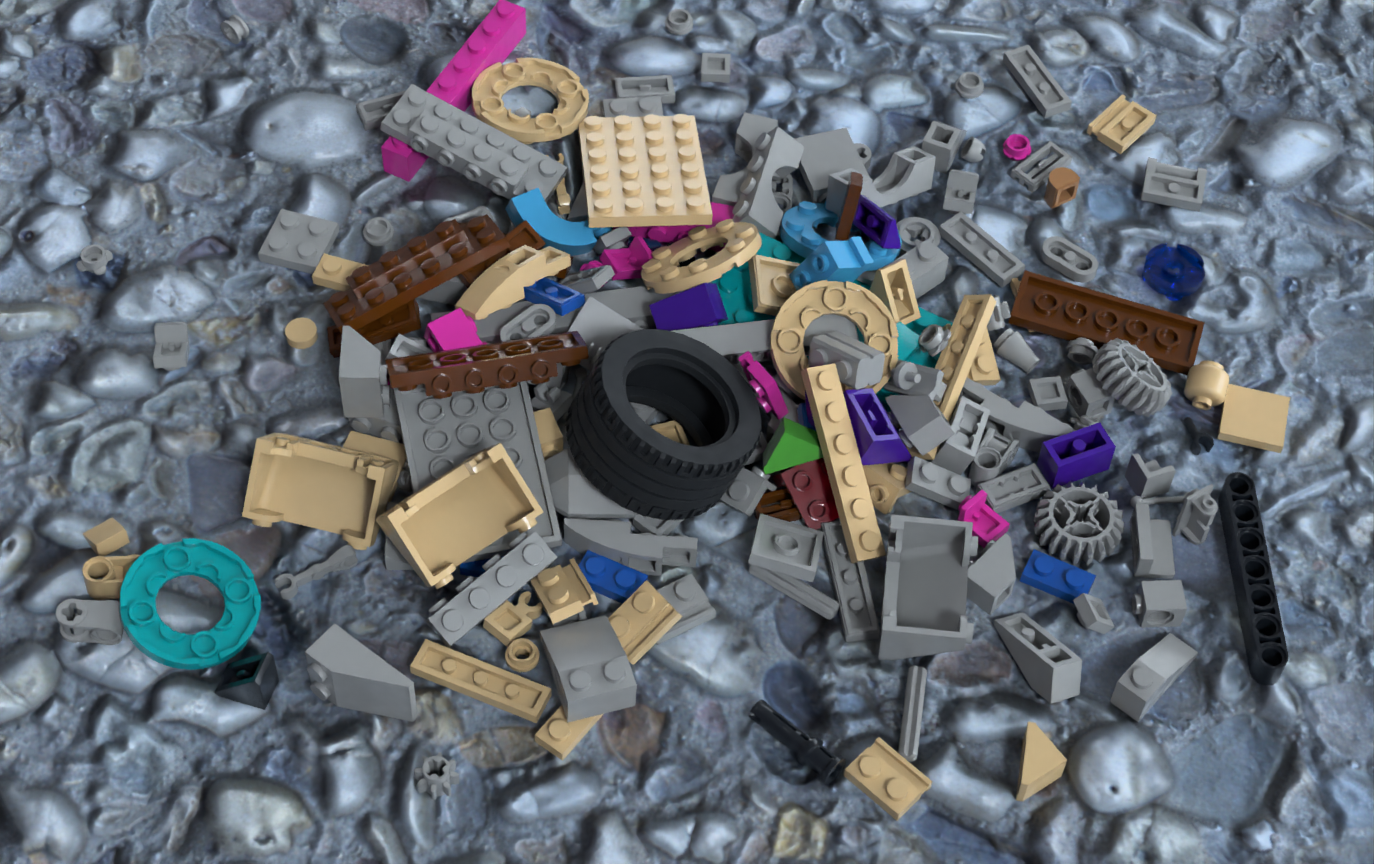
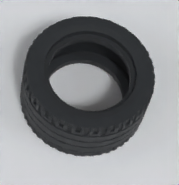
M643 329L621 335L607 345L568 409L565 426L568 445L576 464L585 477L603 495L621 507L642 516L661 520H682L707 512L721 499L758 445L762 422L759 405L751 387L741 373L721 354L706 344L684 334L662 329ZM629 402L650 406L670 416L689 433L697 447L681 444L661 435L638 416Z

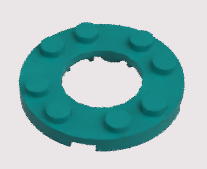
M182 538L180 542L166 545L160 543L140 555L124 577L119 598L121 622L132 643L142 653L158 663L172 668L187 670L213 667L239 653L251 639L261 610V596L254 581V574L248 565L228 548L212 541L197 538ZM195 575L205 578L220 591L224 599V613L221 620L210 630L187 635L173 631L162 622L157 613L155 600L159 590L169 580L179 576Z

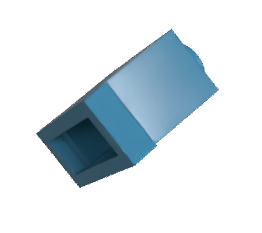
M860 236L851 237L848 241H824L789 274V277L796 290L822 280L848 281L853 283L874 261Z

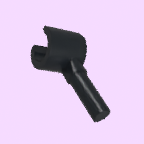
M1186 417L1183 421L1193 440L1190 447L1192 454L1199 455L1201 451L1199 444H1202L1209 453L1214 445L1213 438L1209 434L1198 432L1192 419Z

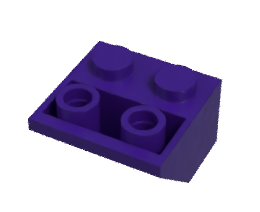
M872 388L845 390L843 394L862 465L910 461L912 458L910 452Z

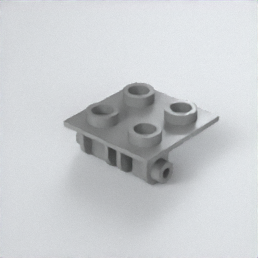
M589 296L568 332L578 331L587 344L589 358L582 359L580 365L591 371L597 359L611 341L626 333L643 330V328Z

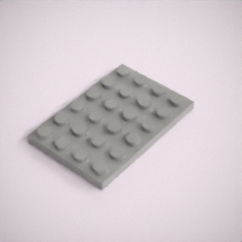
M527 381L517 382L518 385L516 387L507 389L498 388V385L485 387V391L475 394H468L465 390L452 392V396L442 399H435L432 395L426 396L423 384H418L416 389L410 391H399L398 388H393L413 494L479 451L501 443L543 510V513L535 518L538 523L525 531L527 536H530L536 531L549 548L562 546L561 533ZM518 529L508 532L463 563L489 559L496 554H499L500 557L505 556L512 550L509 544L520 535Z

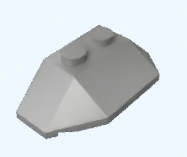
M570 448L544 461L555 511L568 518H634L638 514L621 507L603 495L585 477L576 464Z

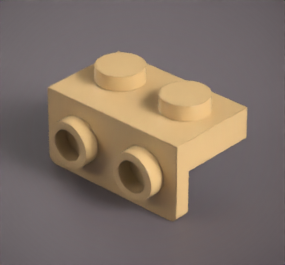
M895 463L863 466L873 506L883 514L891 512L898 498L912 492L905 489L907 475L905 467Z

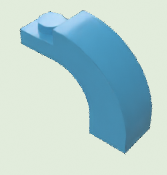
M539 188L511 198L505 208L515 228L527 220L545 241L546 244L542 248L551 246L570 254V256L591 252L599 237L611 232L614 228H589L588 220L570 222L561 219L549 209Z

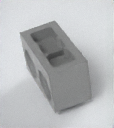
M962 396L956 403L949 420V424L955 434L940 444L934 460L930 462L961 475L976 456L991 410Z

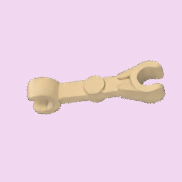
M559 153L557 162L564 165V156L562 153ZM563 178L555 189L559 215L569 214L571 211L570 195L566 192L565 178Z

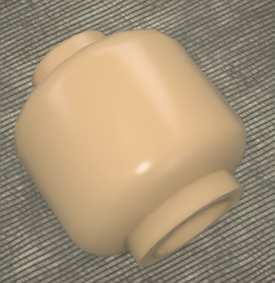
M1201 361L1190 368L1184 394L1188 400L1192 401L1194 407L1201 410H1209L1211 407L1218 406L1224 402L1229 385V375L1221 364L1214 361Z

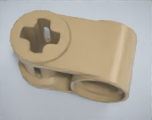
M140 555L96 556L88 559L83 565L82 571L89 596L95 600L119 599L124 577Z

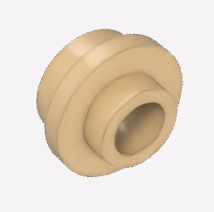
M520 638L514 640L505 651L506 664L514 671L528 672L539 663V649L528 639ZM519 655L528 656L526 659H518L517 657Z

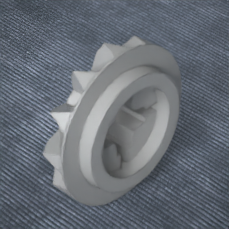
M909 217L897 223L898 233L902 239L901 254L907 253L926 239L938 247L941 239L940 231L931 221L920 217ZM922 234L921 241L918 239L915 241H910L911 237L916 238L917 236H920Z

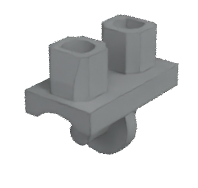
M898 360L896 367L891 370V378L885 384L884 389L900 395H929L933 401L940 402L947 385L942 382L945 374L942 371Z

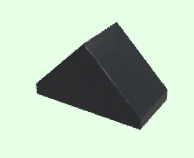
M267 652L229 663L214 693L219 697L265 710L279 682L274 656Z

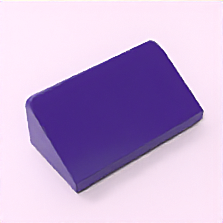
M860 195L852 224L882 248L900 249L901 243L896 220L866 196Z

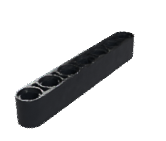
M1235 472L1228 475L1225 479L1218 497V505L1249 671L1255 682L1270 686L1278 682L1288 662V651L1255 484L1248 475Z

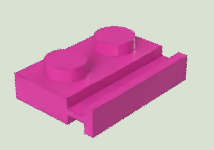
M749 351L738 358L749 386L757 396L758 405L766 414L771 411L780 420L789 411L776 381L757 360H753Z

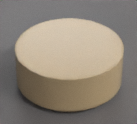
M296 318L286 325V340L291 347L306 349L317 341V327L312 320Z

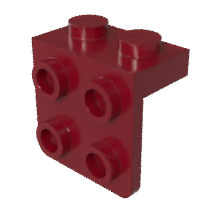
M824 458L780 470L779 473L771 476L777 488L786 487L806 527L817 530L821 528V523L832 522L839 518Z

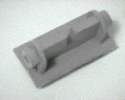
M1213 484L1201 490L1198 488L1193 489L1184 497L1183 507L1176 518L1177 523L1172 534L1174 537L1183 533L1194 545H1199L1206 541L1210 529L1209 526L1212 524L1218 510L1216 501L1210 496L1214 487Z

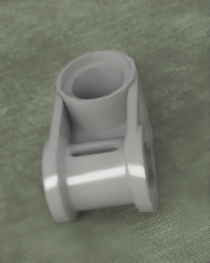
M990 427L978 447L975 458L972 460L968 474L971 484L977 488V484L1001 476L1006 467L1012 463L1021 441L1018 439L1012 441L996 433V429Z
M73 598L67 599L58 605L56 619L60 624V634L66 641L72 643H99L103 645H116L122 641L124 627L120 618L118 601L79 600ZM74 607L77 610V614L74 613ZM70 628H73L74 634L71 633Z

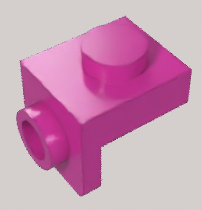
M635 236L629 248L603 250L599 259L603 266L611 265L615 273L612 280L642 278V266L652 259L653 256L652 251L642 236Z
M980 490L976 495H969L961 502L958 507V511H960L958 521L973 522L972 536H978V544L985 548L991 540L997 541L1008 531L1010 524L985 504L987 493L984 490Z

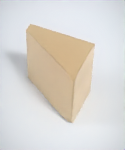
M113 517L83 533L84 538L97 556L105 557L130 543L127 531Z

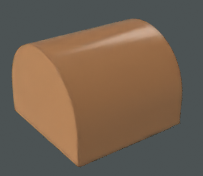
M1060 167L1052 170L1049 174L1044 195L1048 206L1052 209L1075 199L1080 177L1069 168Z

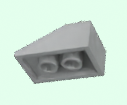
M606 615L540 631V638L567 723L635 706L637 684L627 655Z
M335 623L305 651L308 665L307 671L311 681L310 688L321 700L325 701L328 699L337 707L411 722L418 717L414 682Z

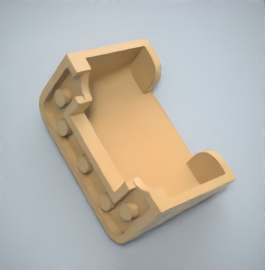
M272 433L256 439L242 517L252 519V524L261 527H272V522L286 521L340 534L342 539L348 542L347 545H351L357 550H367V547L375 544L380 529L376 518L386 510L399 462L388 457L290 434Z
M498 443L466 459L378 516L376 521L427 587L434 585L436 589H439L454 579L451 573L456 570L458 565L508 532L518 529L521 534L538 523L535 518L542 514L543 510L502 444Z

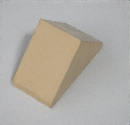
M900 259L878 269L869 291L885 304L895 324L900 321L906 325L921 318L906 259Z
M1034 722L1027 723L1022 740L1016 794L1017 801L1026 800L1060 778L1067 762L1063 754Z

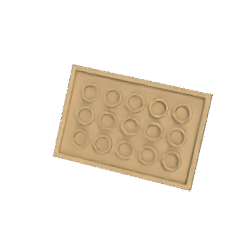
M651 114L644 117H629L626 115L616 117L589 116L579 124L578 134L589 228L712 225L713 214L695 115L657 116Z

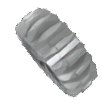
M1118 338L1110 340L1098 350L1092 360L1093 371L1097 374V380L1103 384V389H1106L1111 394V397L1118 401L1119 405H1124L1128 411H1134L1137 415L1146 417L1154 415L1166 406V402L1172 395L1171 384L1167 381V375L1162 373L1161 367L1156 365L1153 358L1147 356L1145 351H1141L1135 344L1131 345L1126 340L1122 341Z
M1071 481L1066 484L1065 488L1057 484L1054 490H1048L1044 494L1043 499L1037 504V512H1035L1033 521L1034 525H1036L1034 529L1035 535L1040 537V546H1049V555L1058 553L1060 554L1061 561L1066 558L1072 559L1074 566L1079 560H1083L1087 566L1093 559L1100 563L1105 555L1110 556L1114 552L1115 547L1120 544L1122 538L1121 534L1124 530V522L1122 521L1123 511L1117 509V500H1108V491L1101 494L1097 492V485L1091 489L1086 488L1084 481L1079 484V487H1075Z

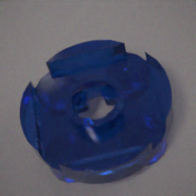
M1168 243L1157 245L1146 256L1142 279L1152 289L1165 295L1171 301H1179L1182 297L1189 296L1199 290L1205 277L1203 258L1194 249L1186 245L1178 244L1177 248L1167 247ZM1168 268L1172 270L1178 268L1180 271L1179 273H1173Z

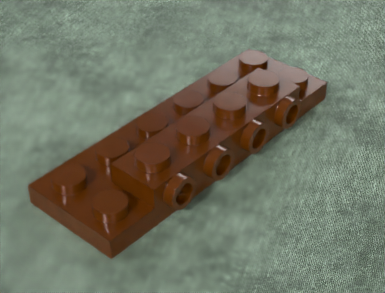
M487 214L483 217L479 216L471 219L464 227H461L456 219L445 221L437 225L435 230L430 233L412 238L406 246L383 254L378 261L371 265L362 266L354 270L352 275L345 278L350 289L333 294L323 304L341 335L343 326H350L356 331L509 248L510 244L506 236Z
M572 331L386 359L385 365H388V378L391 388H398L399 391H410L416 389L418 384H423L426 396L432 395L435 399H442L452 396V392L465 390L468 394H475L485 391V387L498 385V388L507 389L516 387L518 385L517 382L529 380L533 384L545 383L550 381V377L558 376L556 363H561L562 366H573L580 364L582 359H588L589 355L587 344L579 332Z

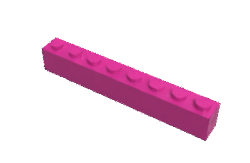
M499 0L426 92L465 112L471 104L472 87L479 74L495 63L501 62L502 64L526 34V9L511 2ZM392 136L381 146L384 171L409 182L429 158L428 155L417 152L411 146Z

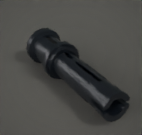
M759 700L752 707L749 718L791 749L797 755V760L802 766L808 765L822 776L821 781L828 785L839 776L846 764L845 758L842 756L836 757L823 746L821 739L810 738L764 700Z

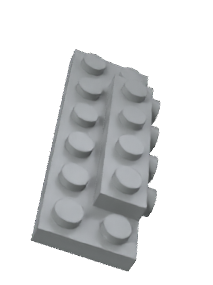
M413 84L409 86L381 122V131L509 200L539 188L545 202H547L565 177L568 169L563 164Z

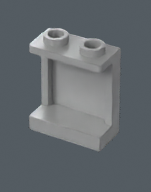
M847 128L794 138L804 146L798 167L810 191V202L825 203L827 200L829 175L852 168L870 177Z

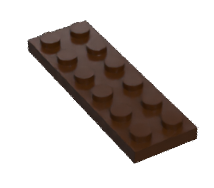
M1026 270L1024 271L1010 314L1011 317L1008 321L1010 324L1068 341L1076 340L1079 337L1087 338L1098 349L1116 338L1122 341L1126 340L1131 345L1135 344L1141 351H1145L1147 356L1153 358L1156 365L1184 375H1188L1190 368L1194 366L1205 323Z

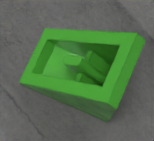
M783 417L763 452V470L765 475L823 458L817 431Z

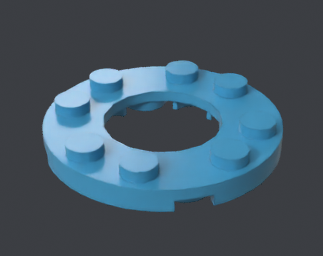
M802 201L798 206L790 208L784 213L779 230L780 237L792 251L807 258L824 241H829L815 233L812 227L817 228L818 224H827L835 227L839 217L836 213L826 209V201L825 203ZM852 224L850 231H860L861 236H867L859 228ZM899 234L900 243H901V246H902V239H901V236H900V234ZM869 237L870 241L865 246L874 263L866 271L878 270L889 265L899 256L901 248H882Z

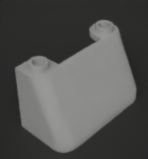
M891 514L885 561L878 659L892 661L964 650L966 643L972 644L974 623L967 622L966 601L970 556H977L978 536H972L973 522Z

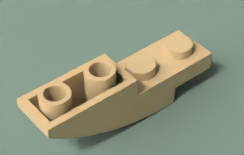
M524 245L508 253L486 269L464 292L456 303L455 308H461L464 314L470 316L473 320L485 319L489 314L497 310L509 308L513 303L525 298L524 287L532 286L536 281L547 276H554L560 270L571 266L570 254L551 246L536 250Z

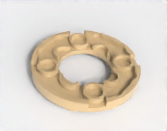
M516 58V63L512 62L502 65L501 62H498L482 71L473 84L471 103L477 119L523 144H532L534 142L560 139L577 130L579 124L586 118L588 113L589 93L587 88L584 89L581 85L580 77L565 66L538 58ZM531 85L550 91L557 98L559 104L552 114L541 113L536 118H530L531 115L519 117L511 113V109L507 110L504 107L502 97L510 89Z
M733 219L723 220L716 224V226L708 229L705 226H699L689 231V236L669 246H663L652 252L653 258L642 266L641 277L647 290L654 288L655 293L666 294L685 291L722 277L721 274L731 270L734 265L735 267H740L758 252L762 245V239L754 224L747 222L734 223ZM716 245L724 247L720 252L708 259H698L691 262L688 266L677 267L680 265L679 262L686 261L695 256L697 253L696 249L700 248L701 252H705L708 248Z
M817 281L802 287L792 294L778 311L770 333L772 361L784 384L794 394L805 400L806 389L801 371L810 368L803 346L805 330L812 321L820 316L836 314L848 318L857 325L863 334L864 344L884 353L885 360L880 383L864 387L872 388L875 393L879 392L890 379L891 370L896 367L899 356L898 330L885 304L868 289L848 281ZM841 383V387H842L843 393H844L845 390H851V389H853V388H851V387H849V386H847V385Z

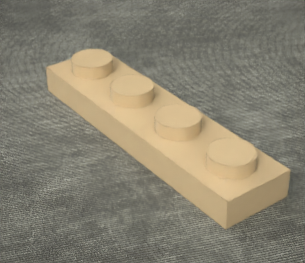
M425 639L410 665V671L414 675L534 723L538 722L552 696V689L428 639Z

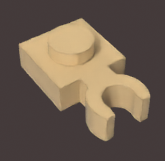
M529 591L523 592L519 596L516 606L507 600L484 619L483 628L508 647L514 640L519 639L531 629L533 620L541 616L543 606L541 602L536 606H528L531 593Z

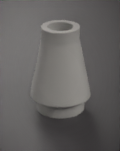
M1011 328L1004 331L993 345L998 350L997 354L1020 367L1027 374L1040 362V359L1034 354L1019 331L1014 332Z

